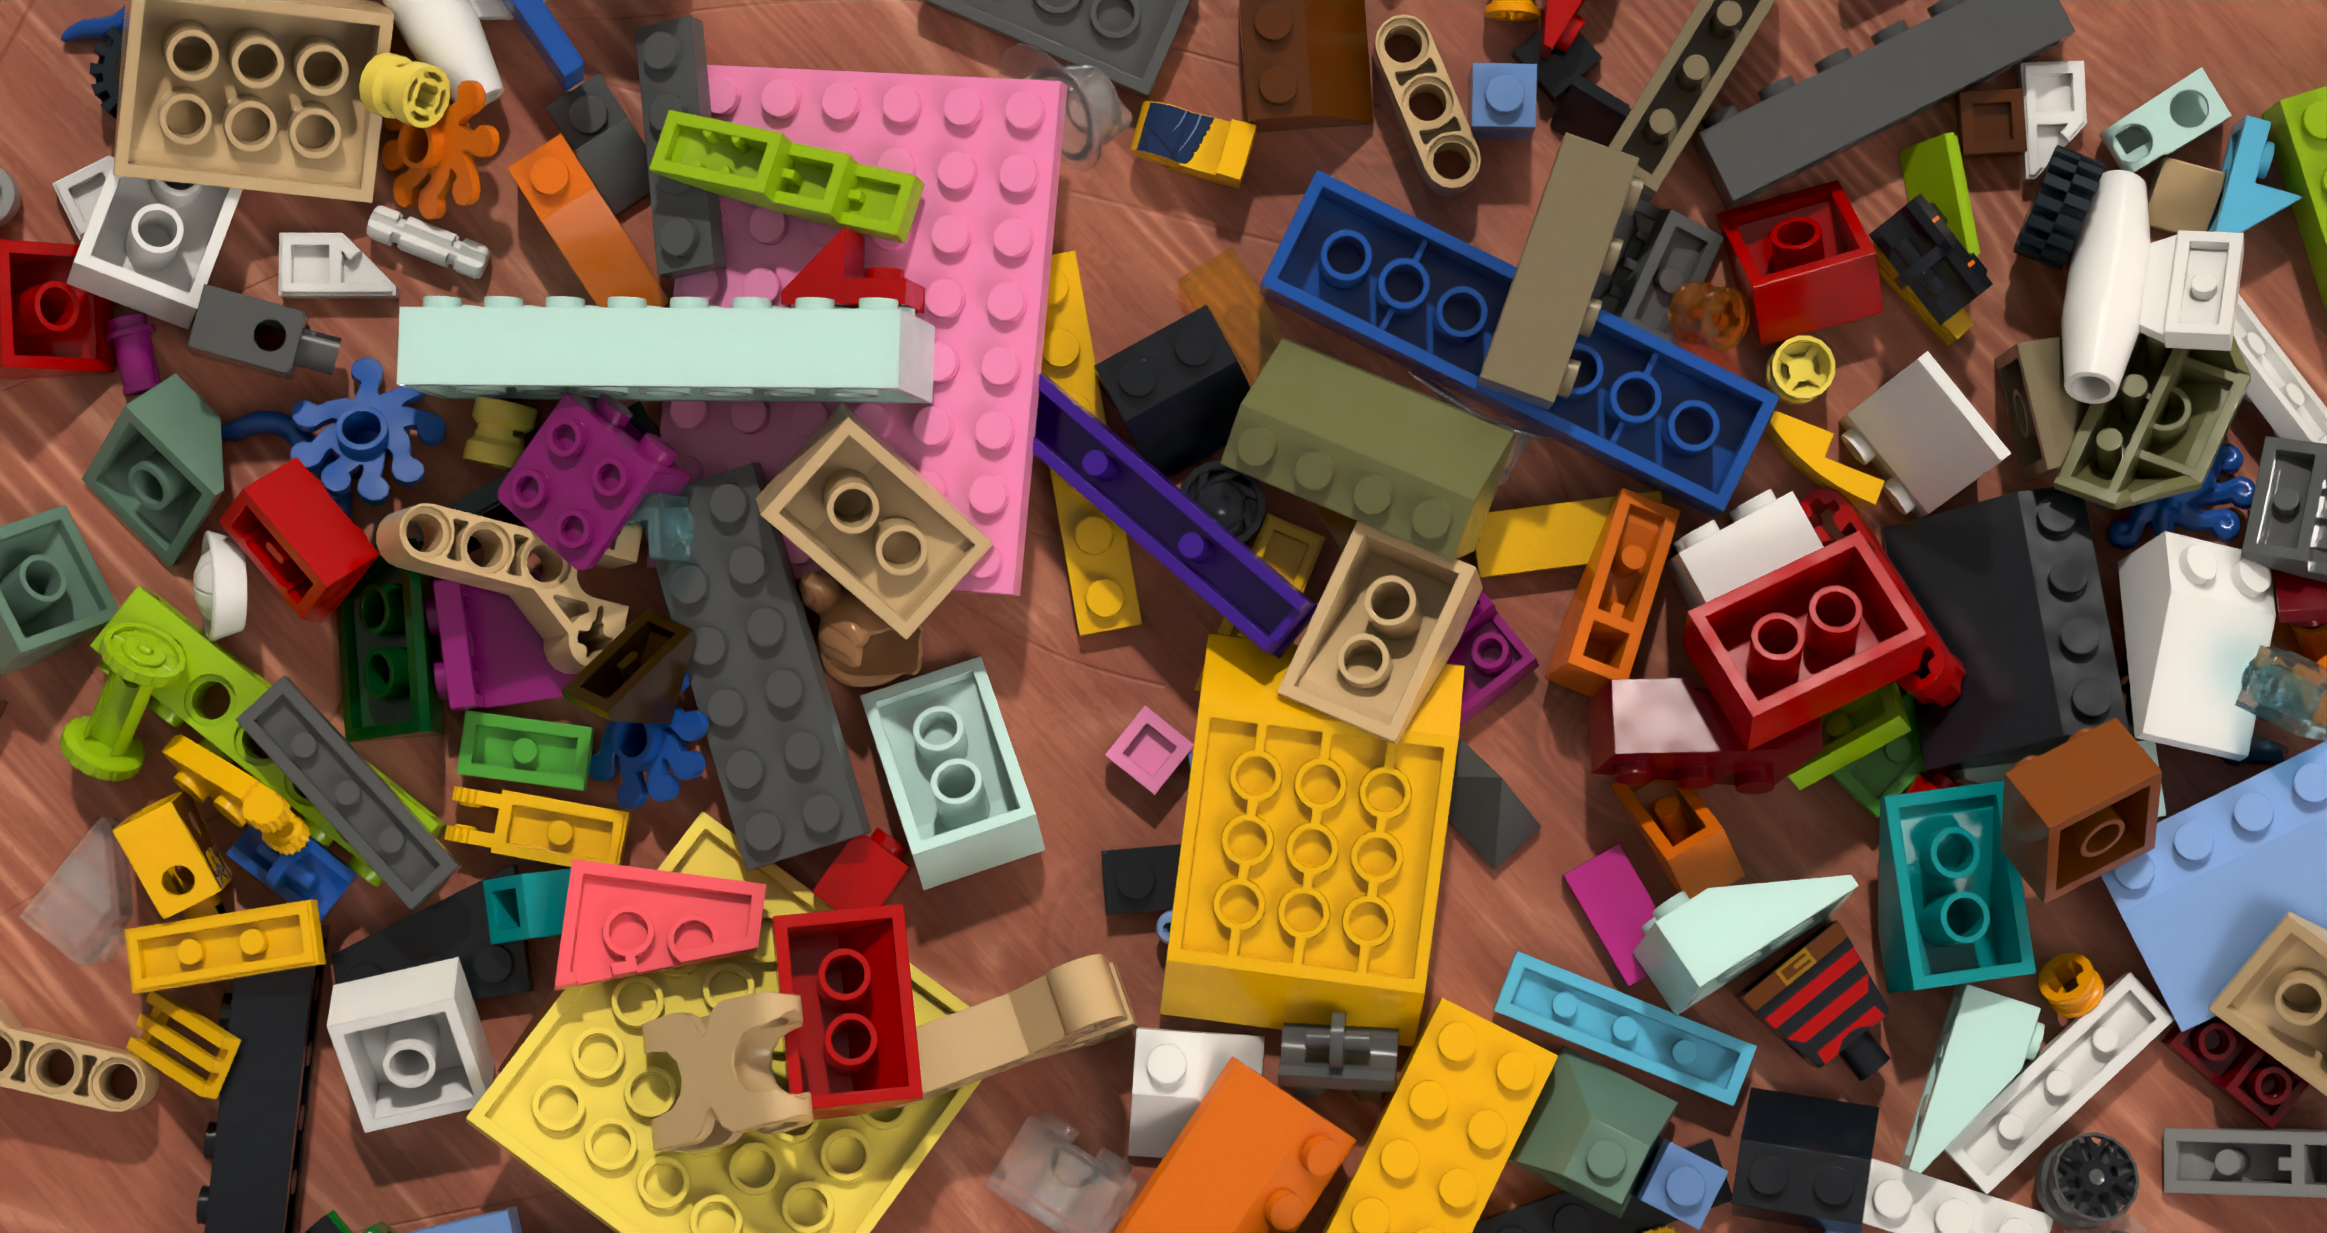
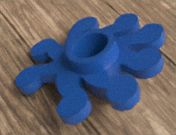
M362 358L356 360L351 366L352 379L360 385L355 399L341 398L327 401L318 406L313 402L303 400L294 405L292 408L293 423L301 431L314 432L329 424H335L322 430L312 443L306 441L296 443L291 449L290 458L292 460L298 457L310 472H313L323 465L326 457L331 453L335 461L326 465L321 473V482L325 486L327 493L334 497L344 496L351 489V478L359 480L357 492L361 500L372 506L383 505L388 501L391 493L390 486L383 479L385 462L388 455L393 457L392 476L397 484L404 487H415L425 478L424 465L417 459L412 458L411 443L406 431L417 430L418 438L424 445L436 447L445 440L446 425L442 418L433 413L406 407L423 399L427 395L425 393L399 385L400 387L379 395L384 377L383 368L380 362L373 358Z
M2222 444L2202 489L2134 505L2128 520L2112 521L2109 525L2108 541L2113 547L2128 550L2138 544L2147 526L2151 525L2155 538L2164 531L2174 533V526L2176 525L2190 531H2211L2213 536L2220 542H2231L2237 538L2240 531V521L2236 513L2228 509L2207 511L2201 509V507L2217 506L2231 502L2235 507L2242 510L2251 508L2255 484L2251 479L2240 476L2232 478L2227 482L2216 483L2221 473L2231 475L2240 470L2243 465V454L2238 447L2232 444ZM2094 503L2097 507L2103 509H2110L2108 507Z
M687 672L680 693H683L689 686V674ZM676 705L670 725L611 721L605 729L600 752L591 757L589 775L596 781H611L617 776L620 769L623 783L619 786L616 796L618 804L623 809H639L646 803L648 795L655 801L670 802L677 798L680 791L677 778L693 780L702 775L705 769V758L697 751H688L689 741H698L708 731L709 723L707 716L700 710L685 712ZM670 766L672 767V770L674 774L677 776V778L669 774ZM644 771H647L648 774L647 784L643 775Z

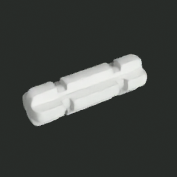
M383 205L377 206L372 212L367 224L366 234L373 240L388 246L397 243V248L401 251L445 268L451 264L453 265V270L473 279H479L486 270L491 251L485 245L465 238L463 242L459 241L457 234L411 216L405 220L401 212Z

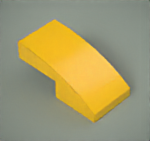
M1774 410L1763 431L1772 444L1793 466L1820 487L1839 491L1855 506L1868 510L1876 505L1885 482L1884 480L1825 458L1834 433Z

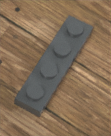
M687 16L635 28L657 274L661 277L674 279L726 268L719 195L654 174L649 169L669 110L712 118L703 21Z
M282 676L236 719L243 729L410 910L417 909L462 867L460 862L289 677Z

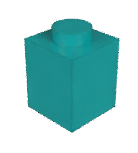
M571 868L483 880L491 945L561 936Z

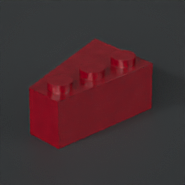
M1694 678L1611 680L1588 700L1591 773L1615 776V781L1620 784L1637 785L1648 783L1653 779L1675 780V785L1681 789L1695 790L1707 788L1713 784L1735 785V790L1742 794H1762L1772 791L1777 783L1823 749L1820 716L1747 751L1710 690L1695 688Z

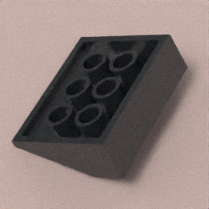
M2054 487L2017 491L1882 529L1881 533L1886 554L1948 650L1962 662L1966 671L1960 687L1962 694L1953 703L1945 707L1935 703L1923 705L1911 696L1924 774L2017 763L2025 757L2031 755L2040 756L2066 743L2073 734L2087 727L2096 728L2115 717L2118 718L2127 730L2129 729L2085 499L2054 489ZM1928 667L1923 671L1921 679L1926 678L1931 673Z

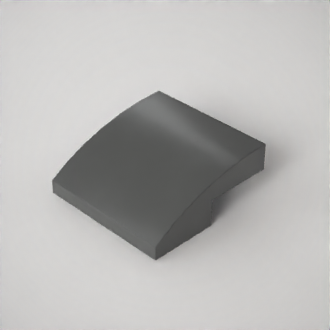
M1639 198L1632 216L1620 213L1613 233V237L1624 240L1611 277L1599 273L1591 297L1602 301L1601 309L1675 345L1724 236L1672 209H1660Z
M2265 437L2242 548V558L2285 573L2327 583V444Z

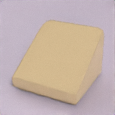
M2163 158L2155 166L2147 196L2150 227L2173 234H2178V230L2207 231L2223 188L2226 173L2173 158Z

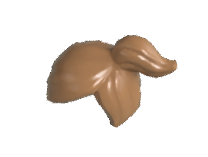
M823 569L816 573L808 571L802 575L798 587L801 599L809 609L820 616L817 652L824 672L837 682L851 687H875L891 682L903 674L916 675L920 671L922 665L921 656L923 654V624L906 640L848 589H843L839 582Z

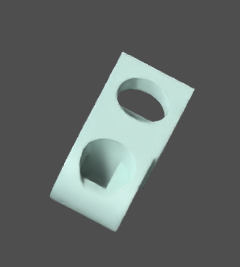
M2201 67L2104 130L2099 136L2120 170L2136 173L2164 155L2174 153L2225 123L2232 115Z

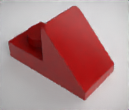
M844 228L781 291V305L795 308L796 298L819 297L835 300V306L858 309L860 298L879 297L898 300V307L913 308L915 313H924L925 288L904 278V270L898 268H867L864 278L865 238L849 228Z

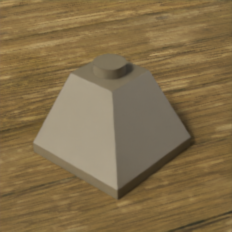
M2062 337L2018 343L1994 359L2024 482L2038 479L2061 467L2090 406L2089 403L2080 402L2072 398L2065 390Z

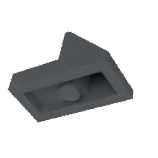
M599 73L546 106L574 150V154L616 216L650 195L646 145Z

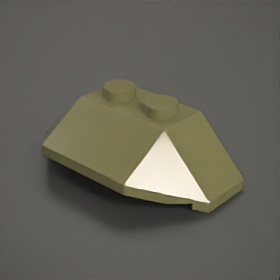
M2139 332L2116 396L2105 403L2090 404L2054 480V489L2113 510L2202 489L2251 382L2250 372L2234 334L2231 351L2165 348L2164 343Z

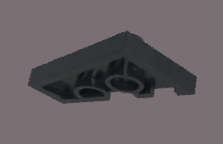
M513 864L483 880L518 875L517 864ZM483 880L332 955L335 985L459 957L473 1000L534 991L527 940L491 945Z

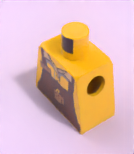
M182 789L130 814L112 830L163 919L169 918L183 911L186 919L228 913L218 892L222 891L232 880L230 871L196 801ZM176 865L188 868L193 873L195 882L190 883L182 880L177 874Z

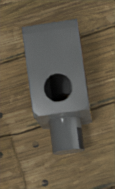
M204 284L188 348L193 356L292 380L296 366L332 375L342 338L306 329L308 322L306 312ZM270 328L284 332L285 341L283 345L276 351L257 346L258 336L263 330Z

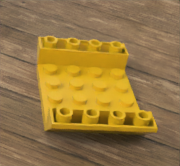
M1208 633L1160 1014L1282 1030L1283 1022L1331 1025L1333 1012H1346L1347 1026L1399 1029V1045L1414 1047L1426 988L1459 740L1465 666L1445 664L1398 744L1395 745L1278 695V688L1299 644L1292 643L1280 658H1277L1275 655L1262 650L1250 638Z

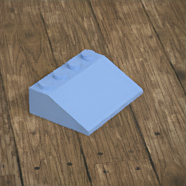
M2327 741L2158 822L2154 849L2101 875L2181 1032L2216 1017L2215 1014L2208 1010L2211 1002L2288 911L2327 929Z

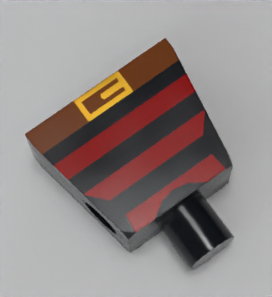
M1827 921L1734 996L1744 1008L1812 1067L1820 1068L1838 1054L1861 1082L1874 1074L1890 1059L1888 1054L1868 1031V1029L1887 1015L1889 1009L1847 933L1838 921Z

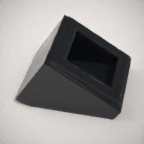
M1576 76L1551 119L1550 126L1554 131L1563 136L1567 132L1609 147L1631 109L1629 104L1582 76L1580 78Z

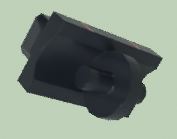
M1920 193L1871 232L1869 236L1900 274L1894 279L1898 287L1902 290L1909 286L1939 325H1942L1992 286L1993 283L1986 276L1988 270L1974 253H1968L1947 227L1948 220L1936 204L1928 203Z

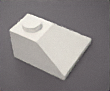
M1138 1027L1136 1031L1128 1156L1164 1158L1232 1056L1262 1075L1265 1036Z

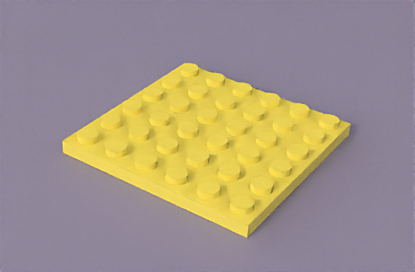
M702 811L657 870L766 884L757 952L565 989L468 1114L466 1122L616 1233H870L982 1080L905 1107H890L857 1116L813 1120V1123L778 1134H763L757 1130L743 1132L734 1144L687 1153L653 1150L651 1121L673 1109L680 1096L682 1077L677 1062L668 1053H644L642 1024L679 1012L692 1013L698 1017L710 1015L712 1009L719 1002L726 999L761 992L778 993L772 934L773 916L836 910L774 863L747 871L736 835ZM910 963L916 1027L969 1008L967 1004ZM781 1037L773 1051L772 1071L776 1084L787 1093L783 1040Z

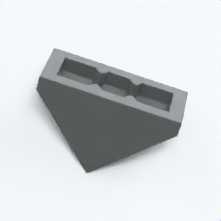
M1459 738L1448 821L1489 866L1495 870L1541 826L1504 779Z

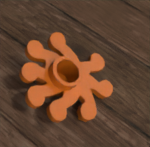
M462 81L457 90L458 101L452 105L449 103L443 117L430 127L418 128L404 124L397 118L382 117L384 125L389 131H400L398 139L389 140L383 146V165L390 171H402L407 166L409 167L406 173L399 175L394 180V200L401 207H414L418 204L419 211L427 220L440 219L446 213L445 196L451 188L455 203L458 205L472 206L478 201L481 185L473 155L476 157H491L498 150L500 143L499 132L494 126L479 125L475 130L469 128L468 120L473 115L479 113L484 108L486 102V92L483 85L478 81ZM429 181V183L420 192V188Z

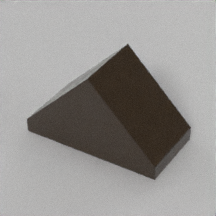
M646 609L561 690L564 699L612 722L670 725L697 638L694 630L650 609Z

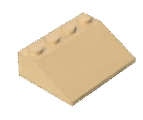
M126 0L113 175L372 203L382 116L372 114L364 107L360 99L359 84L361 74L367 63L376 55L384 52L390 53L394 13L391 9L385 7L383 2L367 0Z

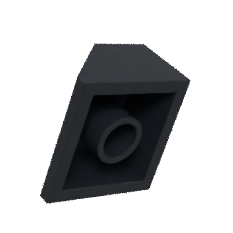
M1207 304L1094 365L1098 380L1137 452L1167 478L1176 475L1226 447L1240 404L1250 390L1249 383Z
M1751 1087L1731 1200L1732 1215L1840 1233H1862L1879 1107Z

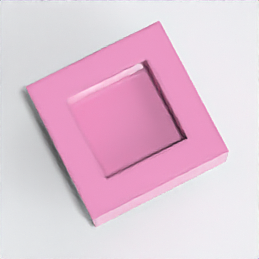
M1144 705L1105 756L1153 795H1156L1194 748V744Z

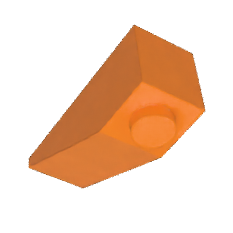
M561 133L507 167L540 221L597 306L607 308L608 297L617 296L644 298L649 306L665 308L670 306L669 298L574 154V150Z
M1621 488L1618 491L1562 621L1544 679L1589 697H1593L1611 680L1629 679L1681 510L1625 488Z

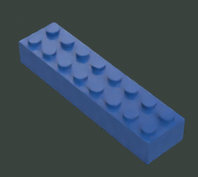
M1319 170L1316 171L1260 283L1259 295L1713 518L1724 512L1780 396L1601 308L1590 337L1578 334L1570 358L1580 361L1581 365L1569 398L1557 395L1554 404L1548 410L1476 385L1517 267Z

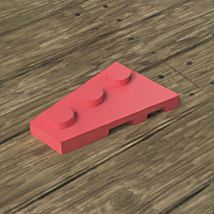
M572 859L554 991L757 952L766 884Z

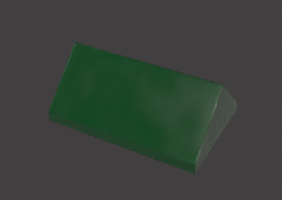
M407 538L414 549L421 551L424 544L422 540ZM377 544L373 545L374 548L379 552ZM381 555L377 557L336 609L345 739L352 743L446 735L443 699H440L438 696L434 675V662L440 661L438 635L432 636L430 634L425 607L426 598L435 597L433 587L434 576L398 568L389 564Z

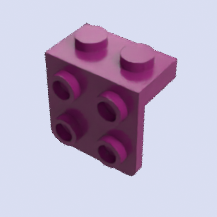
M565 392L498 488L499 501L571 566L578 570H591L596 566L647 493L677 497L692 477L674 462L678 456L674 448L654 434L645 433L643 435L629 422L633 417L630 410L613 397L603 393L598 398Z
M543 571L530 574L534 579L540 581ZM446 579L433 581L435 597L426 598V617L430 634L432 636L440 635L443 660L434 662L435 683L439 698H449L450 709L465 712L466 710L475 711L564 698L561 690L578 674H564L553 668L547 661L544 653V639L509 595Z

